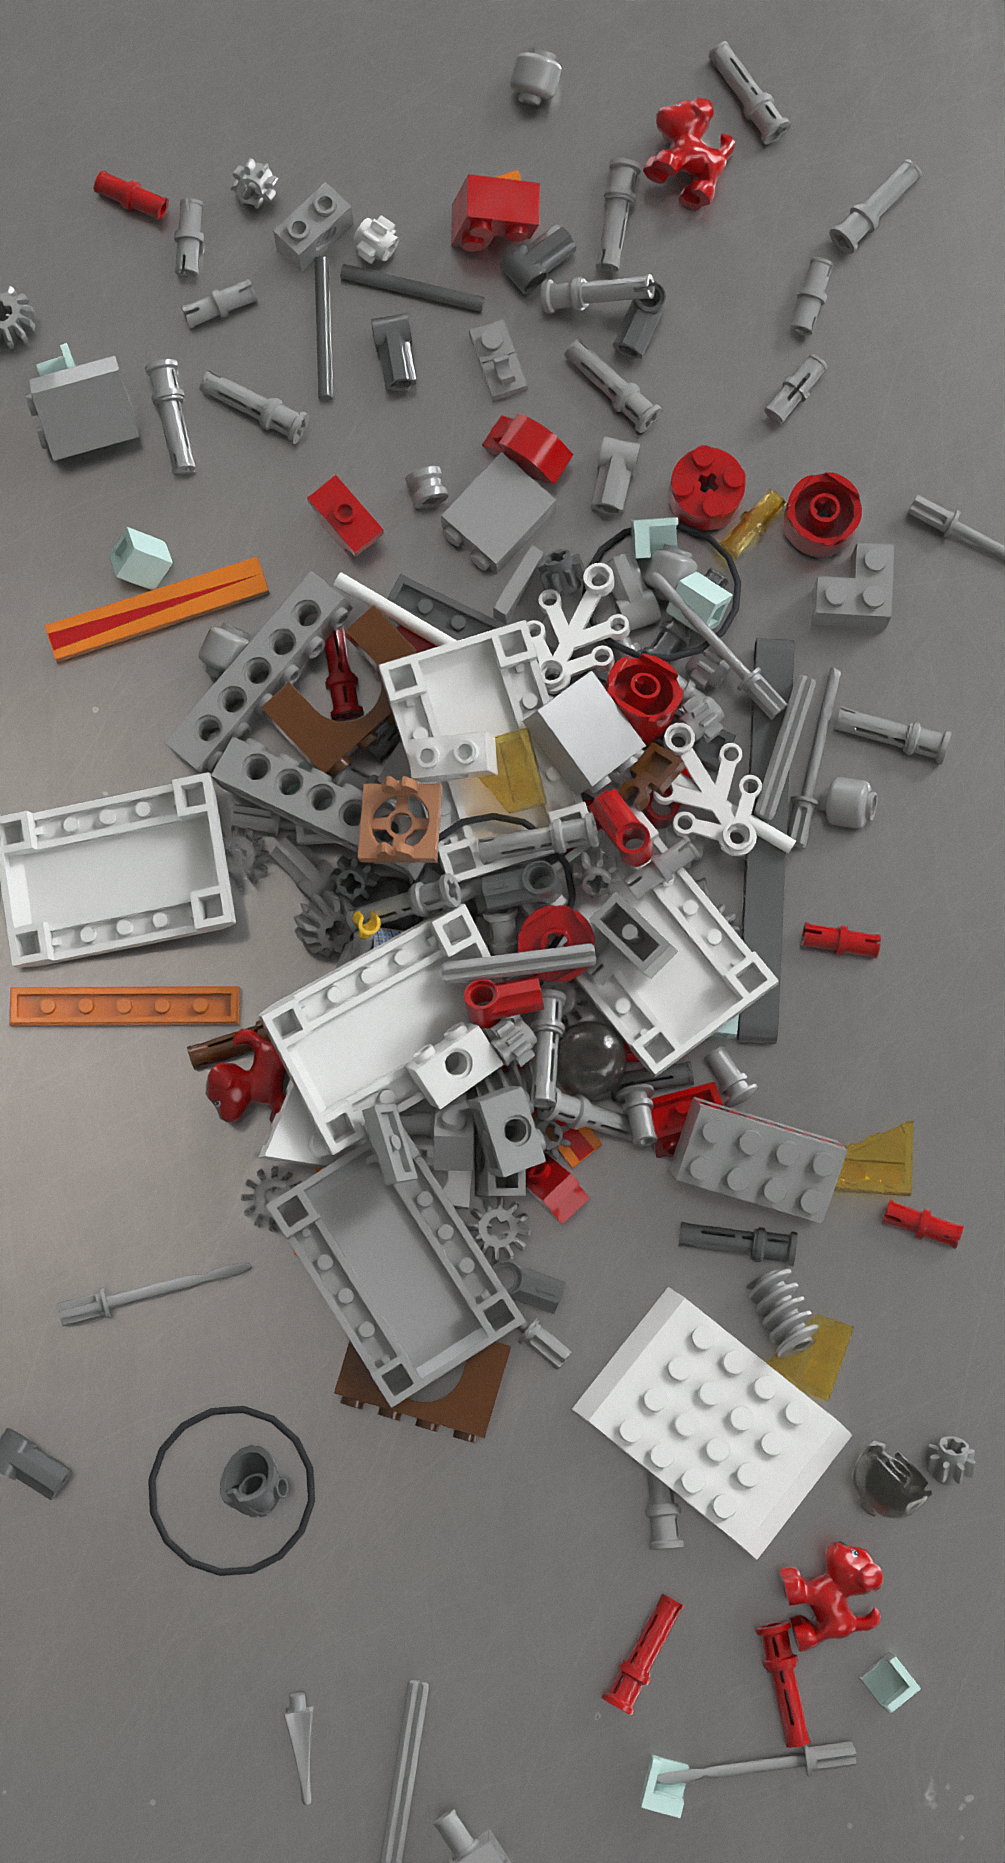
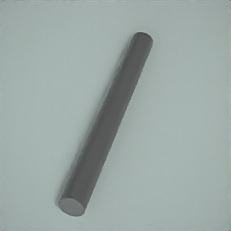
M318 256L314 258L318 398L320 400L333 399L329 258Z
M344 263L341 268L340 278L480 312L483 310L485 297Z

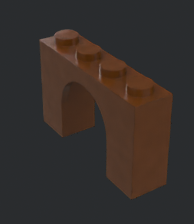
M374 605L345 630L346 638L372 664L381 681L379 699L370 712L353 721L341 722L328 719L316 711L290 682L261 707L262 713L314 768L327 775L332 774L334 777L341 774L351 764L352 761L348 757L358 748L365 751L379 738V735L376 733L379 728L386 722L390 726L395 724L379 665L418 653Z
M349 1340L334 1394L342 1396L341 1404L363 1410L364 1403L379 1407L378 1415L400 1421L402 1414L417 1418L415 1426L438 1432L439 1425L455 1429L453 1437L475 1443L477 1436L482 1438L486 1436L511 1346L494 1342L467 1359L459 1383L445 1397L431 1402H419L407 1398L391 1408Z

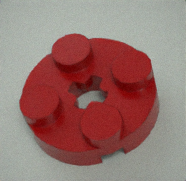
M547 905L535 910L526 918L518 934V953L546 949L545 945L550 942L548 935L551 933H555L557 937L564 935L567 938V942L563 944V947L593 944L595 946L594 932L588 920L580 912L566 905ZM587 967L533 973L532 975H538V978L545 981L567 982L578 977Z

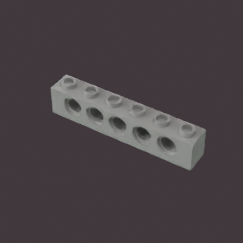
M311 570L164 743L200 774L208 772L212 774L232 737L245 742L252 732V726L261 716H265L262 713L261 707L288 682L293 685L298 680L301 669L308 660L314 659L322 652L325 641L334 630H339L346 624L350 616L349 612L353 609L347 599ZM318 614L314 624L303 626L305 619L309 615ZM293 642V648L289 653L279 655L280 648L285 643ZM269 671V675L264 682L255 684V678L260 672ZM239 699H244L243 707L239 711L232 713V704ZM220 728L216 739L206 741L207 734L211 729Z
M232 737L211 774V777L221 788L358 853L360 825L351 826V821L356 815L361 814L363 798L361 790L347 783H344L343 787L331 783L332 778L316 768H312L310 772L299 768L300 763L284 753H279L278 757L266 752L268 750L266 746L252 738H247L246 742ZM268 768L266 775L262 779L254 780L255 774L259 770ZM300 783L296 793L286 795L287 789L291 785ZM333 799L328 809L318 811V807L323 800ZM385 801L375 811L373 818H387L391 812L396 810V807ZM398 815L391 823V830L398 829L399 835L408 832L412 825L411 818ZM373 831L379 844L383 842L387 831ZM416 831L412 837L406 840V844L410 846L417 844L426 831ZM393 840L390 842H386L390 844V846H393ZM378 862L414 880L417 879L425 864Z

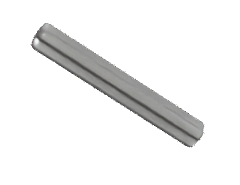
M799 675L795 680L762 784V790L755 806L754 814L760 818L772 820L775 816L816 686V681L810 677Z
M583 944L444 962L441 972L445 984L471 982L477 979H494L593 966L596 964V954L593 944Z

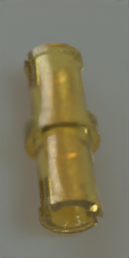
M769 488L766 494L749 512L744 511L741 514V521L720 544L734 559H737L756 536L761 537L766 532V525L781 508L785 507V500L776 491Z

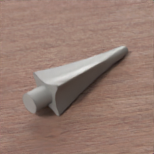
M298 1692L289 1695L290 1708L285 1709L284 1717L297 1765L302 1803L309 1805L311 1803L310 1750L313 1706L306 1707L305 1693Z

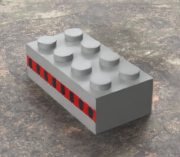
M693 1097L669 1170L678 1181L823 1224L848 1150L838 1140Z

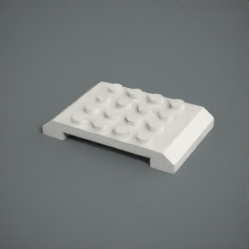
M526 620L379 665L383 685L409 766L408 740L485 731L495 737L498 775L431 783L417 781L419 784H440L443 788L439 833L460 819L489 813L526 819L538 828L549 826L550 822H553L555 819L565 822L585 818L588 809L586 803L582 800L581 794L577 796L574 794L522 722L550 701ZM421 803L425 816L428 818V812L423 803ZM496 820L465 825L441 840L438 845V857L444 874H452L458 883L555 853V851H540L483 863L478 847L479 838L495 837L528 830L521 825Z
M209 772L174 779L172 784L36 813L23 811L0 816V884L12 966L14 967L43 966L222 930L236 924L214 780Z
M635 804L631 806L630 809L636 818L649 830L653 845L652 855L657 853L659 856L668 850L659 838V832L642 811L636 810ZM600 829L597 832L598 847L592 848L590 845L578 846L565 855L570 863L571 872L573 863L581 864V853L583 851L587 853L602 849V852L608 858L615 856L617 860L620 883L611 884L610 895L604 894L590 898V895L584 889L577 891L575 888L576 900L574 910L580 912L593 929L596 958L609 946V939L589 918L615 892H618L678 952L652 979L645 975L632 961L630 963L626 961L605 982L604 986H601L586 970L574 979L641 1064L654 1077H657L777 986L779 980L755 951L751 952L683 867L672 874L673 879L668 883L665 880L642 895L640 899L636 900L623 879L628 878L645 865L640 867L626 865L621 860L618 850L603 829ZM632 839L626 843L625 847L635 850L640 848L644 842L640 839ZM557 861L552 866L563 884L561 896L551 904L542 905L535 902L519 906L526 918L535 910L547 905L567 906L569 894L564 868L560 861ZM540 877L535 882L534 888H546L550 884L551 877ZM551 933L548 935L550 941L548 943V946L555 938V933ZM565 936L563 937L557 948L563 947V944L567 942V938Z
M460 904L456 908H448L431 916L273 1003L258 1015L330 1154L334 1155L367 1136L362 1110L374 1105L395 1103L398 1113L425 1099V1096L405 1066L414 1061L412 1056L419 1049L429 1044H432L434 1047L445 1039L444 1033L450 1027L460 1022L464 1024L467 1022L471 1023L464 1000V991L471 982L445 984L441 972L444 962L491 956L465 904ZM502 978L487 979L493 983L504 982ZM482 1002L478 1006H485L490 1002ZM520 1015L505 1017L507 1021L510 1019L513 1023L518 1019L522 1020ZM491 1028L481 1029L489 1042L493 1040L495 1035L491 1032ZM456 1052L451 1053L445 1061V1067L448 1072L454 1071L459 1064V1056Z
M669 1287L666 1288L571 1409L725 1533L726 1537L755 1560L761 1556L852 1436L838 1420L685 1297Z

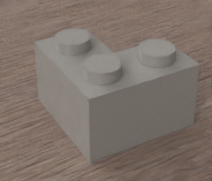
M857 542L851 555L850 578L818 576L813 587L811 625L886 629L892 617L894 544Z

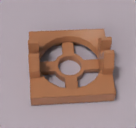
M387 776L382 780V784H364L358 847L359 861L437 863L442 786L440 784H419L417 780L407 776H402V781H397L393 777ZM397 796L396 810L391 812L387 818H373L375 811L381 803ZM410 796L423 803L428 812V818H415L413 813L409 811ZM398 815H407L412 820L409 831L400 835L392 832L391 823ZM373 831H387L393 838V846L386 842L379 844L373 835ZM416 831H426L417 844L413 846L406 844V840L412 837Z

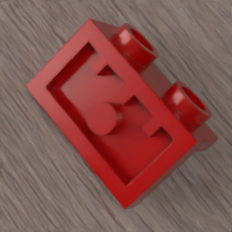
M715 1081L651 1099L654 1106L651 1110V1115L658 1139L653 1143L657 1158L674 1156L693 1097L723 1106Z

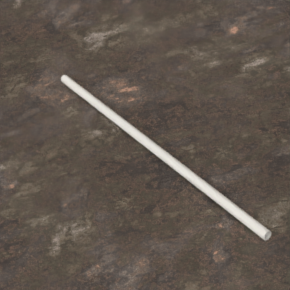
M342 572L336 578L334 586L370 607L374 605L383 615L437 647L457 641ZM641 749L634 755L639 759L645 751ZM682 773L673 781L676 786L699 791L695 782ZM727 800L726 804L735 817L738 806ZM751 814L749 822L755 828L756 835L789 854L796 840Z

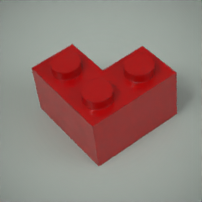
M468 174L452 203L451 245L462 246V249L475 252L487 249L494 235L506 236V239L515 242L531 239L539 226L540 183Z

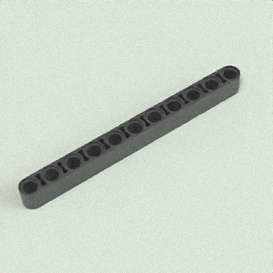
M756 638L753 671L759 667L762 670L760 672L761 676L788 704L793 689L794 640ZM752 699L749 775L757 776L763 784L787 706L771 720ZM789 771L773 819H763L754 814L758 797L754 801L751 813L786 835ZM748 782V793L757 791L756 785ZM757 836L753 849L745 855L741 939L751 952L755 951L779 982L777 986L739 1014L737 1041L776 1044L779 1026L786 852Z

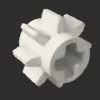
M380 215L378 220L366 218L358 227L353 238L354 242L358 244L356 247L359 250L357 255L370 264L373 263L375 258L382 261L388 260L399 242V238L394 235L396 233L394 230L395 224Z

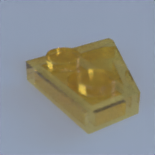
M523 728L495 736L498 775L478 777L481 782L490 789L498 802L510 814L548 804L530 729Z
M914 1121L903 1122L900 1126L884 1133L879 1132L866 1137L864 1141L844 1146L848 1151L834 1191L910 1197L912 1194Z
M815 1314L805 1326L817 1324L819 1329L811 1336V1339L816 1342L808 1349L789 1357L779 1358L776 1353L766 1363L800 1391L829 1401L854 1327L823 1315Z

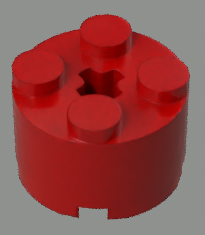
M707 445L698 446L695 450L685 454L674 467L669 487V502L674 517H678L680 523L706 532V530H719L729 525L740 510L746 487V474L739 462L726 451ZM701 488H711L706 493L701 491Z
M832 472L813 476L809 475L801 479L790 493L783 516V531L791 544L799 551L820 559H827L845 549L852 541L862 517L860 495L857 488L847 478ZM822 512H826L828 514V517L825 516L824 518H821L818 515H820Z
M641 654L640 658L628 659L629 656H626L613 665L604 688L644 744L649 745L651 741L661 737L670 726L682 699V687L680 688L677 681L678 674L675 669L666 661L649 654Z

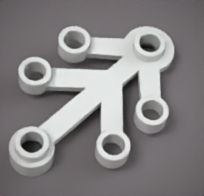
M595 563L585 570L583 579L586 592L569 625L561 609L560 594L555 590L548 589L539 595L540 610L548 615L559 641V645L552 656L545 641L546 631L544 625L537 620L527 622L529 631L539 630L541 632L538 636L531 638L548 694H556L565 690L570 684L571 677L594 668L597 671L605 672L614 665L613 651L608 646H598L593 649L591 654L569 661L574 650L609 637L614 640H623L630 633L629 621L621 614L612 615L606 622L585 629L600 597L609 594L614 587L613 571L606 564ZM599 580L606 582V584L602 586L593 585L596 581ZM548 599L556 600V603L552 606L544 604ZM615 624H623L625 626L620 631L612 629ZM600 655H607L609 657L605 662H598L596 660ZM553 673L559 675V678L555 680L546 679L548 675Z
M684 723L672 724L665 732L663 739L664 747L683 760L685 768L699 791L676 786L672 782L668 787L672 791L670 797L664 798L653 791L654 799L662 805L677 802L711 811L719 824L698 820L695 819L692 813L683 811L678 813L673 821V830L677 835L685 837L696 834L718 840L722 850L731 856L748 854L753 849L757 839L755 828L750 824L749 820L754 801L762 790L761 780L754 775H746L741 779L738 786V793L741 798L734 817L726 801L735 767L739 765L742 759L741 748L735 743H727L722 746L718 756L721 764L716 783L714 784L692 748L695 741V734L692 728ZM676 736L682 737L685 740V745L683 747H675L672 744V738ZM727 750L734 751L737 754V759L734 761L726 760L724 752ZM752 782L756 785L757 791L747 793L743 788V784ZM685 818L691 822L692 827L683 830L678 826L677 822ZM738 832L742 834L744 841L740 844H735L731 841L730 835Z

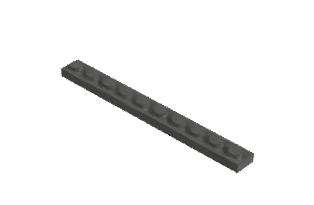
M402 574L399 575L387 600L457 641L507 626ZM547 645L553 656L556 649ZM594 668L571 677L568 687L590 671H593L604 687L609 674L597 671ZM553 673L548 675L546 679L555 680L559 678V675ZM677 708L670 726L678 723V719L683 716L679 711L680 708ZM725 730L720 731L721 733L709 743H706L701 737L694 742L692 747L701 763L716 771H719L721 764L718 758L720 749L727 743H733L736 735ZM665 733L658 739H655L654 741L664 745L663 739ZM676 736L671 740L675 747H683L685 745V740L682 737ZM727 750V751L724 752V757H725V758H726V756H727L729 750Z

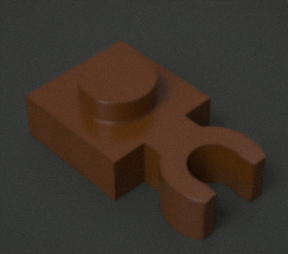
M652 742L638 761L629 769L634 779L624 782L620 786L618 793L624 801L631 794H639L634 804L636 810L640 812L647 807L650 800L649 794L652 790L660 795L666 791L685 768L684 762L678 756Z

